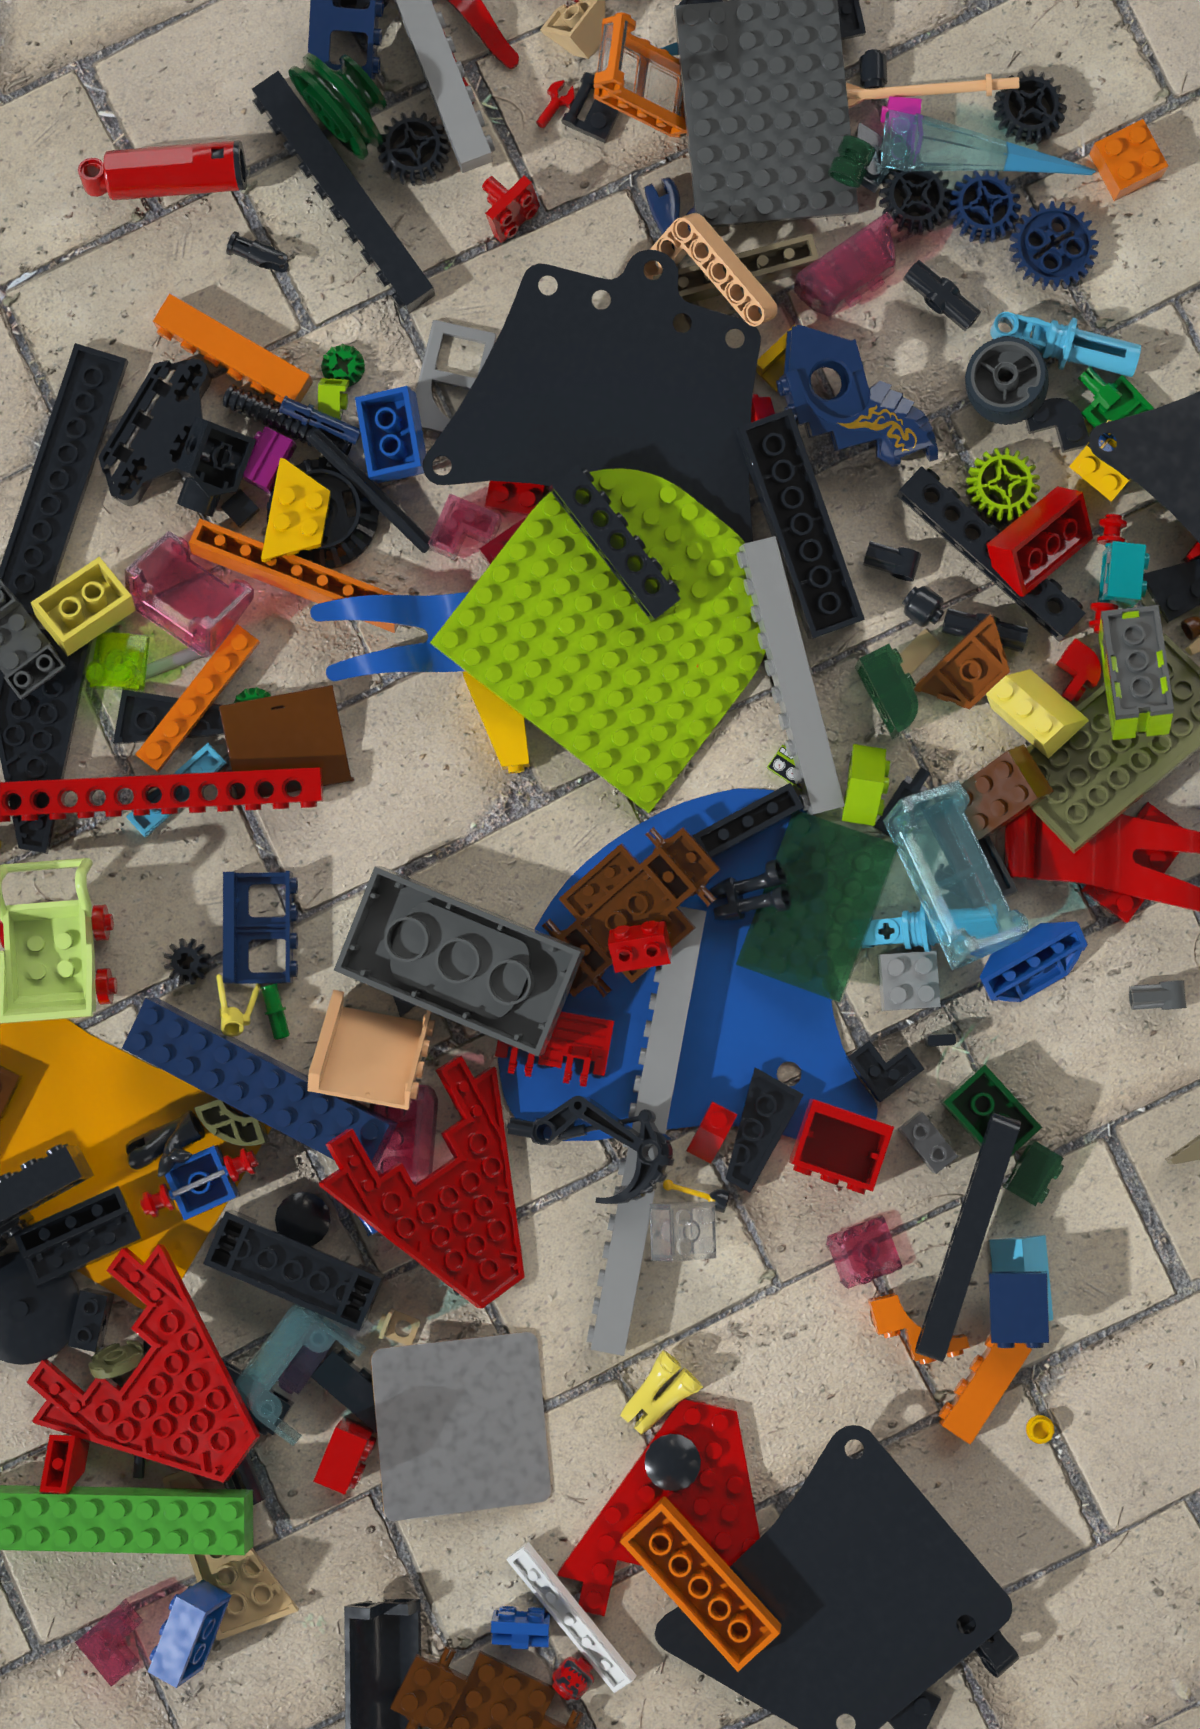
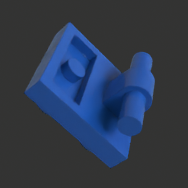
M500 1606L499 1610H494L492 1616V1645H510L511 1649H529V1647L548 1648L550 1613H545V1609L537 1607L528 1608V1612L516 1611V1607Z

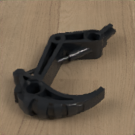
M574 1096L546 1116L537 1118L535 1122L511 1117L510 1123L507 1124V1128H509L508 1134L531 1138L533 1143L555 1146L562 1140L584 1136L590 1131L601 1130L637 1151L636 1170L629 1185L622 1192L606 1198L596 1197L595 1203L623 1204L645 1197L646 1192L651 1193L657 1188V1182L663 1183L668 1176L665 1172L666 1167L673 1166L675 1160L670 1143L672 1139L668 1135L659 1132L654 1123L656 1120L655 1113L647 1109L642 1110L638 1116L619 1119L593 1099L584 1096ZM586 1121L587 1123L591 1124V1126H586L582 1123ZM640 1121V1133L627 1124ZM547 1126H550L552 1135L546 1140L543 1131ZM655 1145L658 1149V1155L654 1160H651L648 1151L651 1146Z

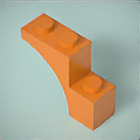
M896 1293L868 1299L875 1330L878 1335L884 1334V1338H890L900 1335V1330L904 1329L912 1359L920 1361V1364L936 1361L935 1359L915 1353L921 1327L915 1324L906 1314ZM966 1335L952 1336L947 1357L964 1354L963 1349L970 1348Z

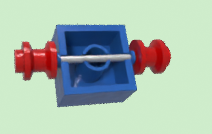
M219 1145L211 1146L193 1154L184 1163H176L171 1171L165 1175L171 1190L163 1183L160 1185L159 1192L151 1194L148 1191L143 1192V1199L140 1200L141 1207L146 1215L151 1214L153 1218L159 1216L160 1209L167 1207L170 1211L174 1210V1200H176L183 1219L193 1218L240 1197L235 1182L239 1181V1174L247 1171L251 1175L256 1173L255 1167L259 1166L256 1156L252 1150L248 1152L244 1147L240 1149V1156L232 1159L228 1155L223 1156Z

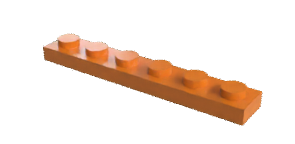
M237 624L135 755L159 773L260 644V641Z

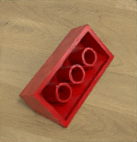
M1057 486L986 544L993 569L1019 596L1024 597L1093 539L1083 492Z

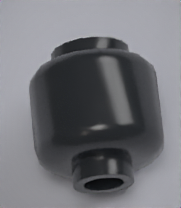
M915 586L902 603L905 606L904 614L921 627L927 626L930 622L935 625L944 614V611L941 609L944 602L943 598L927 586H921L920 588Z

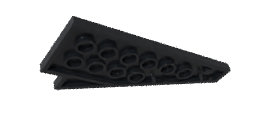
M41 629L58 652L66 667L22 700L19 699L4 679L5 675L0 670V760L5 782L64 779L92 640L67 656L48 631ZM41 793L37 797L38 806L40 808L48 806L50 802L48 794ZM18 794L12 795L9 799L10 807L13 810L20 807L21 797ZM38 815L39 820L22 821L21 816H12L18 848L48 854L55 820H50L49 815Z

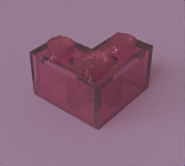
M449 494L430 537L428 546L431 551L456 560L466 536L484 544L494 539L502 523L501 515Z
M126 1598L75 1642L111 1687L139 1662L123 1639L136 1629L143 1619Z

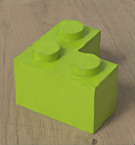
M853 744L848 769V782L844 796L845 806L842 809V821L875 826L877 815L882 816L885 800L881 799L882 794H887L889 787V778L887 777L889 775L890 761L886 760V749Z

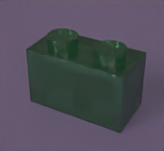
M1030 1140L1005 1182L1003 1189L1036 1207L1038 1202L1042 1204L1049 1194L1050 1189L1047 1186L1051 1179L1056 1180L1064 1168V1165L1061 1164L1064 1158L1037 1141Z

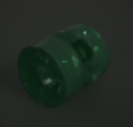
M844 136L837 150L840 156L834 157L828 170L829 176L846 186L860 187L866 174L864 167L870 165L876 151L875 148L857 137Z

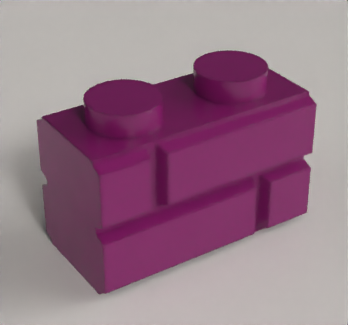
M265 427L263 432L258 431L254 437L256 442L242 479L270 494L273 487H275L280 458H284L289 462L297 446L292 439Z

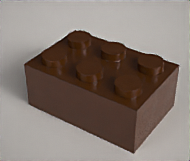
M1023 744L1007 750L948 794L977 840L996 833L1054 791Z

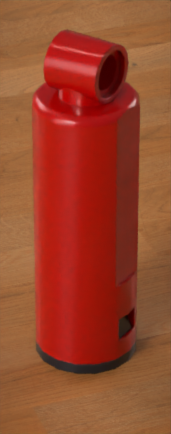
M240 140L111 150L105 152L103 162L98 158H87L78 166L79 177L88 195L98 197L108 193L109 198L115 201L242 191L247 188L246 161L243 145Z

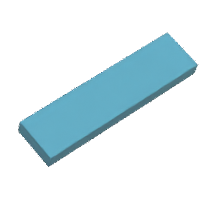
M207 743L174 774L219 772L227 763ZM181 786L176 791V798L180 802L186 801L190 796V791L186 786ZM157 788L148 796L150 802H159L162 792ZM161 809L150 810V815L133 816L132 811L126 818L146 838L172 814H161Z

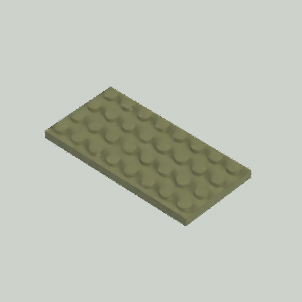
M1166 634L1163 635L1174 705L1169 734L1146 737L1145 731L1136 732L1135 738L1113 740L1104 684L1076 707L1078 711L1088 718L1089 722L1049 759L1032 744L1026 748L1054 791L1031 807V809L1073 853L1077 852L1200 749V667Z

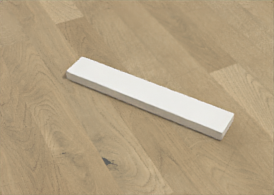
M529 1542L506 1559L614 1693L636 1678L637 1675Z

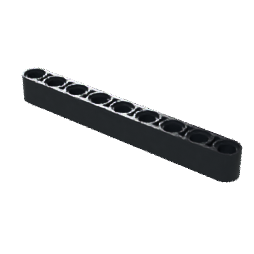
M995 1112L990 1117L915 1348V1353L941 1362L946 1357L1021 1125L1019 1120Z

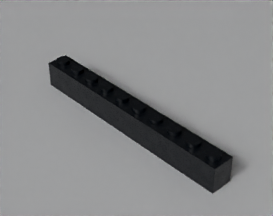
M277 71L253 87L252 91L255 99L252 102L260 114L265 112L270 120L267 123L276 136L281 134L286 142L283 143V146L291 157L296 155L301 163L298 167L306 179L311 177L316 183L314 189L321 200L327 199L332 206L329 210L336 221L342 220L347 227L344 231L353 244L359 243L363 249L360 251V254L368 265L374 264L378 270L375 274L384 287L389 285L394 292L391 297L398 308L404 307L408 313H411L434 297V287L281 73Z

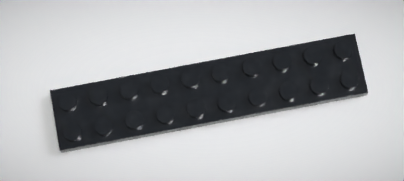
M77 343L74 344L0 565V579L27 612L34 616L35 613L31 602L54 587L129 362L126 358Z

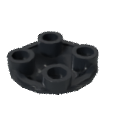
M308 1192L293 1193L285 1198L277 1208L275 1216L278 1233L308 1246H314L324 1238L329 1230L331 1221L329 1207L321 1198Z
M667 1434L657 1438L651 1443L645 1453L647 1475L656 1486L663 1490L678 1491L685 1489L695 1481L700 1472L701 1458L699 1451L693 1442L682 1434Z

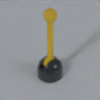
M669 1179L663 1182L665 1190L670 1191L673 1189L707 1199L712 1209L725 1213L730 1191L716 1189L707 1194L676 1185Z

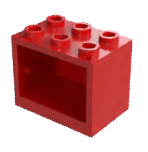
M810 1099L789 1163L794 1164L793 1170L808 1176H811L812 1171L820 1173L819 1179L838 1186L840 1180L847 1183V1189L865 1195L866 1190L872 1192L874 1190L894 1126L815 1099Z

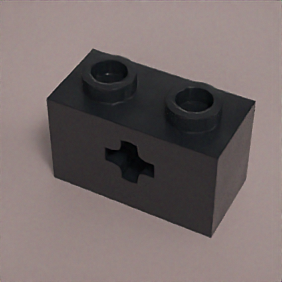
M91 1288L80 1290L68 1342L69 1347L97 1352L103 1348L114 1293Z

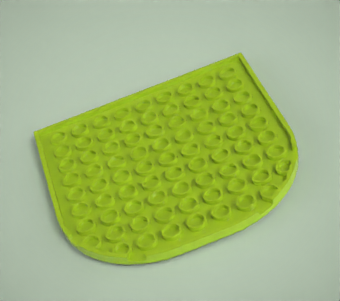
M621 468L604 469L589 472L594 478L592 484L598 492L602 490L611 500L609 505L615 514L619 512L626 519L629 525L626 527L632 536L636 534L646 546L644 549L645 553L649 558L654 557L663 568L661 571L662 575L666 580L671 579L680 590L678 596L681 599L658 618L650 621L550 492L530 512L434 636L430 644L646 813H650L751 681L766 651L761 649L759 645L758 633H761L758 622L755 623L752 618L751 606H754L751 595L748 596L745 591L744 579H747L745 570L740 568L737 560V552H740L739 547L745 544L743 539L675 484L643 471ZM582 490L576 492L577 502L583 505L588 504L589 495ZM594 513L593 522L598 527H604L606 525V517L602 513ZM612 535L610 544L615 549H622L623 539L618 535ZM629 557L627 566L631 571L637 572L640 569V561L635 557ZM647 579L644 584L645 590L650 594H655L657 591L656 582L652 579Z

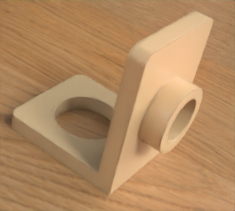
M391 1309L387 1315L382 1314L377 1330L381 1332L378 1338L383 1339L387 1337L405 1345H412L421 1321ZM401 1320L408 1321L412 1328L411 1333L405 1337L399 1336L395 1331L397 1322Z

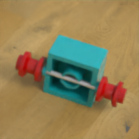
M1106 514L1105 518L1099 520V525L1104 528V533L1097 538V543L1105 545L1106 549L1102 555L1098 602L1091 603L1090 609L1096 612L1095 619L1089 621V627L1094 628V633L1097 634L1100 631L1101 611L1132 608L1141 600V597H1145L1147 581L1143 580L1144 570L1148 569L1150 555L1146 553V545L1126 543L1125 539L1120 537L1121 529L1127 527V521L1122 520V516L1118 514Z

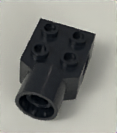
M195 416L177 466L185 481L176 504L213 517L221 494L238 491L256 439Z

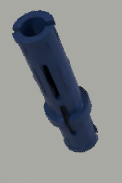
M288 396L284 397L279 409L280 413L300 420L302 425H312L356 445L361 434L360 428L314 409L315 406L311 404L307 406L288 398Z

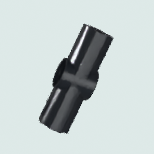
M920 260L912 265L903 278L906 283L924 297L925 303L938 314H945L964 331L969 329L981 314L978 308L960 294L959 288L951 280L945 277L940 278Z
M948 608L942 632L964 638L989 614L977 613L974 615ZM993 616L1003 648L1022 652L1029 628L1002 622L998 617Z

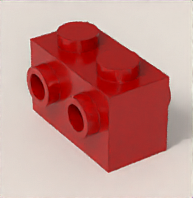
M647 921L642 925L630 927L622 925L609 931L608 947L615 973L671 964L672 947L665 921Z

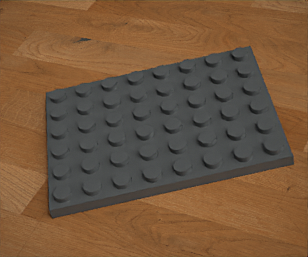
M737 0L675 5L674 16L695 213L702 215L712 227L858 214L859 208L856 180L853 179L854 159L837 0Z

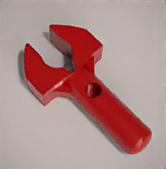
M564 80L554 82L548 88L547 94L551 96V101L536 121L540 128L547 126L559 107L566 106L570 109L574 101L573 86L567 95L560 98L558 96L559 91L565 85Z

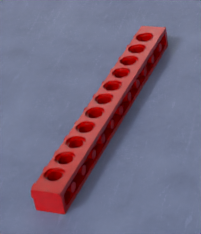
M320 767L0 782V822H11L10 816H21L22 821L39 820L38 815H49L50 820L67 819L66 814L77 813V818H94V812H105V817H121L122 811H133V816L150 815V810L161 809V814H178V808H189V813H205L206 807H217V812L234 811V806L245 805V810L248 811L262 810V805L273 804V809H289V803H300L301 808L317 807V802H323L322 768ZM292 781H298L302 787L301 793L295 797L287 793V786ZM265 782H270L274 788L273 794L268 798H263L259 793L261 784ZM241 783L245 786L246 793L243 798L235 799L231 794L232 787ZM208 785H214L218 790L217 797L211 801L204 797V789ZM181 786H186L190 791L189 798L184 802H180L176 798V791ZM158 787L162 792V797L159 802L152 803L148 798V793L152 788ZM125 789H131L134 799L131 803L125 805L120 799L121 792ZM98 790H102L106 795L105 802L100 806L95 805L92 800L93 794ZM73 791L77 794L78 801L73 807H68L65 803V796L68 792ZM41 793L48 794L50 802L45 808H40L37 804V797ZM18 794L22 802L18 809L13 810L9 806V799L12 795Z

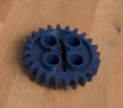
M1051 201L1048 209H1046L1043 203H1040L1038 212L1031 207L1028 211V216L1021 215L1019 219L1021 224H1015L1013 230L1016 233H1012L1009 239L1015 242L1010 245L1009 251L1016 252L1012 256L1011 262H1019L1015 271H1025L1023 280L1031 276L1033 278V287L1040 281L1042 282V290H1045L1048 284H1052L1053 290L1056 291L1059 283L1065 289H1068L1070 280L1076 285L1080 281L1079 275L1085 278L1088 274L1086 268L1092 269L1094 262L1091 259H1095L1098 255V252L1093 249L1098 246L1099 241L1092 240L1097 230H1088L1092 220L1083 222L1082 219L1085 212H1081L1078 215L1074 214L1076 206L1073 205L1068 211L1065 210V202H1062L1060 207L1056 208L1054 201ZM1051 224H1060L1064 231H1054ZM1069 233L1074 234V236L1063 240L1060 243L1058 249L1056 247H1052L1048 251H1046L1049 244L1055 245L1059 243V241H1061ZM1035 237L1040 240L1041 245L1033 246L1029 243L1028 239ZM1066 247H1076L1079 251V254H1070L1067 251ZM1044 251H1046L1040 258H1038V259H1034V258H1033V256H1036V255H1038V254L1043 253ZM1043 261H1053L1056 265V268H1047L1044 265Z

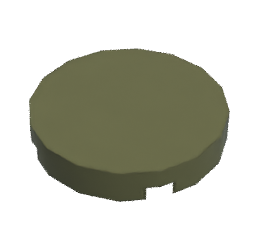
M127 1340V1345L120 1346L119 1343H114L101 1349L91 1358L92 1363L89 1362L88 1364L91 1375L94 1378L106 1379L131 1371L139 1365L145 1356L142 1344L138 1341Z

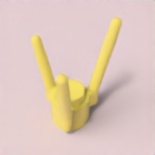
M218 974L216 978L221 1008L219 1009L221 1030L223 1035L235 1037L243 1032L244 1026L250 1025V1016L261 984L255 985L245 1014H243L236 1007L228 1008L222 975Z

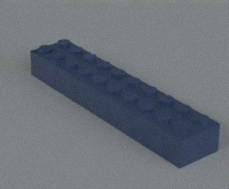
M145 998L122 1049L331 1159L333 1157L326 1143L347 1129H353L376 1170L398 1124L353 1099L308 1091L307 1075L234 1037L223 1035L219 1029L159 998Z

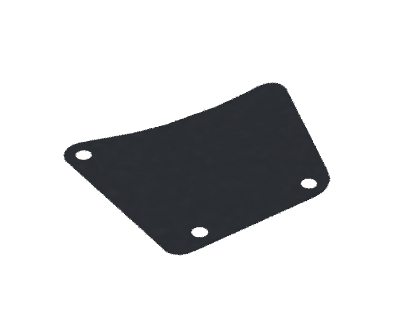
M850 1425L841 1428L831 1437L801 1489L772 1527L730 1566L733 1572L782 1624L780 1634L738 1672L679 1606L667 1613L657 1623L654 1635L657 1643L665 1651L798 1729H838L836 1721L842 1714H848L854 1718L855 1729H879L999 1631L1011 1617L1012 1602L1008 1594L875 1436L862 1426ZM859 1440L863 1444L864 1453L861 1457L853 1459L847 1456L845 1445L848 1441ZM962 1615H970L976 1622L975 1630L970 1634H963L957 1628V1619Z

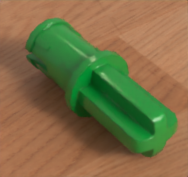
M277 983L260 988L267 1011L264 1014L268 1015L275 1040L283 1039L290 1035L284 1013L286 1007L282 1006Z

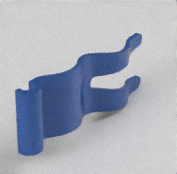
M468 592L429 596L367 595L332 600L314 605L310 610V615L317 622L342 620L385 622L422 628L428 634V639L424 643L383 649L329 665L326 668V676L331 681H339L352 677L391 672L465 671L432 646L430 642Z

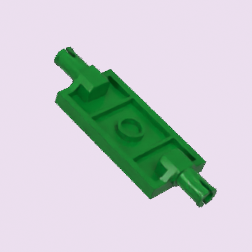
M1090 366L1086 369V372L1084 371L1078 377V380L1095 395L1093 397L1094 401L1082 411L1083 417L1094 428L1102 423H1106L1108 420L1114 421L1155 409L1123 375L1114 383L1106 384Z

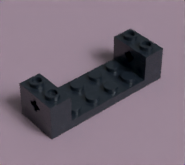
M233 1209L225 1211L203 1262L204 1265L357 1331L364 1327L386 1275L361 1264L355 1266L257 1224L258 1220Z

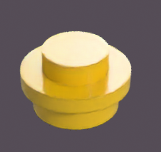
M1035 1415L1026 1424V1434L1034 1443L1044 1444L1052 1439L1054 1425L1048 1417Z

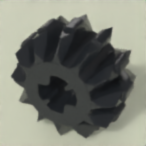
M183 938L179 939L180 948L175 944H171L169 947L174 954H164V958L172 962L165 964L164 969H174L170 973L169 978L175 979L179 976V984L182 985L186 983L187 977L191 985L196 984L195 975L200 979H205L206 976L201 971L202 968L206 970L211 969V965L204 963V960L211 958V954L205 953L201 955L206 945L200 944L196 947L197 940L193 938L189 941L188 946ZM187 954L188 957L194 959V962L190 963L189 969H187V966L182 965V961L186 960L185 955Z

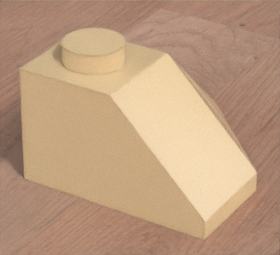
M579 0V2L569 7L564 4L552 13L540 31L572 55L589 59L597 52L601 44L602 20L605 18V0Z

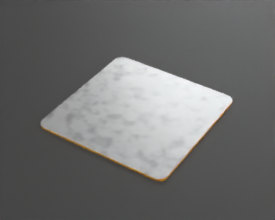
M519 1332L380 1348L373 1352L371 1356V1370L383 1511L389 1520L399 1521L539 1503L549 1498L551 1485L538 1341L534 1334Z

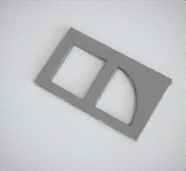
M433 320L416 388L422 429L442 433L451 420L439 410L432 396L433 382L470 390L476 378L436 370L444 335L485 344L479 368L480 372L495 343V333Z

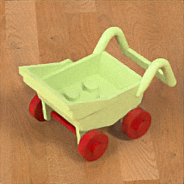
M90 858L0 865V942L2 947L5 948V951H0V1024L93 1017V1012H96L97 1008L96 994L100 1005L113 1003L114 994H117L118 987L117 979L112 976L111 969H97L95 980L93 934L96 941L109 940L110 930L114 929L113 915L109 914L106 904L94 905L92 908L87 889V874L93 865ZM77 868L75 887L79 900L5 905L2 895V881L8 873Z

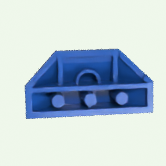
M1076 921L1040 923L993 950L980 975V980L991 1001L1022 1002L1067 976L1088 944Z

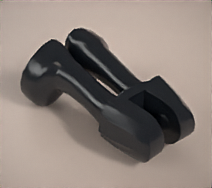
M774 859L767 862L765 873L740 881L730 877L711 887L709 891L716 899L727 897L728 904L713 909L714 918L716 920L744 919L745 912L765 907H775L778 911L789 910L791 908V895L787 887L780 886L787 884V877L780 861ZM780 886L774 888L771 892L745 899L743 898V894L768 887Z

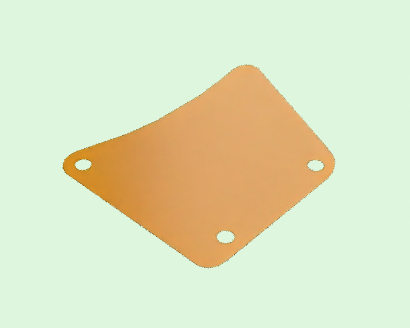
M68 1019L0 1024V1065L22 1076L0 1121V1176L8 1172L22 1171L21 1165L33 1158H45L48 1156L47 1150L56 1145H65L67 1143L69 1146L80 1147L94 1174L93 1177L31 1210L30 1213L34 1218L28 1224L32 1225L119 1186L142 1238V1241L127 1248L145 1263L156 1246L163 1244L179 1275L183 1278L228 1202L188 1220L183 1219L176 1200H174V1210L170 1211L167 1207L160 1209L159 1216L153 1218L151 1214L146 1215L140 1204V1200L143 1199V1192L148 1191L151 1194L159 1192L160 1185L163 1183L171 1190L165 1175L158 1177L159 1162L162 1156L142 1169H133L128 1163L126 1144L145 1132L180 1118L189 1110L197 1116L195 1107L218 1099L170 1073L151 1066L90 1035ZM231 1106L232 1109L243 1115L244 1112ZM264 1123L268 1135L272 1127ZM202 1124L205 1137L184 1147L182 1150L193 1155L211 1146L219 1145L223 1156L228 1155L233 1159L240 1156V1149L244 1147L248 1152L252 1150L256 1156L262 1144L253 1146L231 1144L213 1135ZM245 1172L239 1174V1181L235 1182L236 1186H238ZM120 1251L76 1270L143 1310L147 1307L106 1271Z

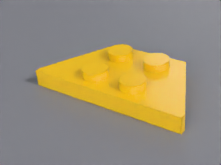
M280 458L262 551V562H269L272 558L286 554L287 556L294 555L301 550H312L322 545L331 493L284 458Z

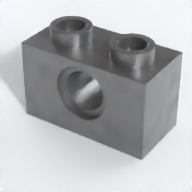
M918 1112L898 1128L903 1137L934 1174H937L958 1157L923 1112Z

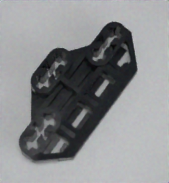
M192 358L172 364L170 360L154 363L98 456L102 471L106 476L110 494L122 504L127 506L138 504L153 480L173 471L180 473L177 469L179 459L176 461L174 457L182 455L184 447L181 443L183 441L186 444L195 416L203 419L201 399L212 381V375L203 361ZM175 370L174 374L169 380V382L172 383L173 386H170L167 383L163 382V380L167 378L170 371ZM200 372H202V374H203L201 377H200V376H196L195 378L193 377V374H194V373L199 374ZM157 394L160 397L150 412V415L153 416V419L143 413L147 411ZM186 395H188V397H189L188 400H185V399H182L181 401L179 400V397H180V396L185 397ZM138 427L140 428V430L136 435L135 439L133 440L132 444L130 445V448L134 449V451L132 452L131 450L125 448L124 445L128 443L135 429ZM118 459L121 462L112 475L110 468L114 466ZM139 465H146L147 469L145 471L142 469L138 471L137 467ZM131 475H132L135 479L138 478V480L140 481L139 485H138V483H137L135 480H133V481L131 480V478H130ZM125 488L132 489L133 492L131 494H124L123 490Z

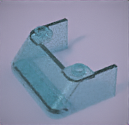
M297 1304L287 1311L235 1383L244 1404L252 1414L292 1446L298 1442L302 1435L279 1418L282 1413V1403L270 1390L301 1347L305 1345L311 1351L321 1353L328 1350L337 1340L358 1357L366 1349L364 1345L325 1316Z

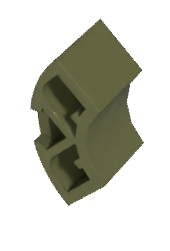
M219 1099L194 1108L202 1124L213 1135L224 1141L241 1146H253L270 1142L263 1122L253 1117L239 1114L229 1104Z

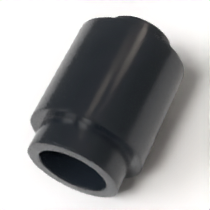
M867 50L859 58L860 84L864 89L885 87L888 82L887 57L880 50Z

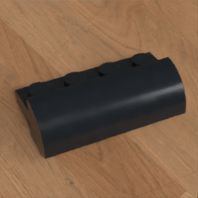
M119 1186L20 1229L14 1234L20 1253L37 1288L114 1254L122 1248H127L142 1241L131 1210Z

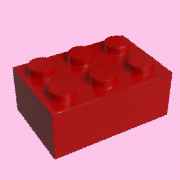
M344 1416L333 1431L313 1482L344 1495L349 1488L355 1489L366 1467V1464H363L362 1461L366 1462L377 1438L373 1437L374 1431L369 1426Z

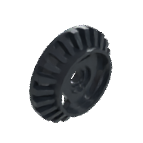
M325 457L303 460L302 463L294 466L324 486L331 493L328 506L330 516L326 519L323 537L328 539L327 543L322 544L319 548L301 550L294 555L329 569L344 566L358 558L372 542L378 527L379 510ZM274 487L270 492L269 502H267V524L271 509ZM351 491L356 508V516L348 518L342 493Z

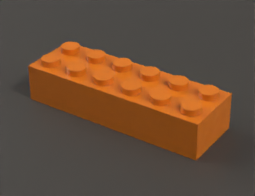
M665 1496L623 1534L620 1540L622 1545L737 1672L780 1634L782 1624Z

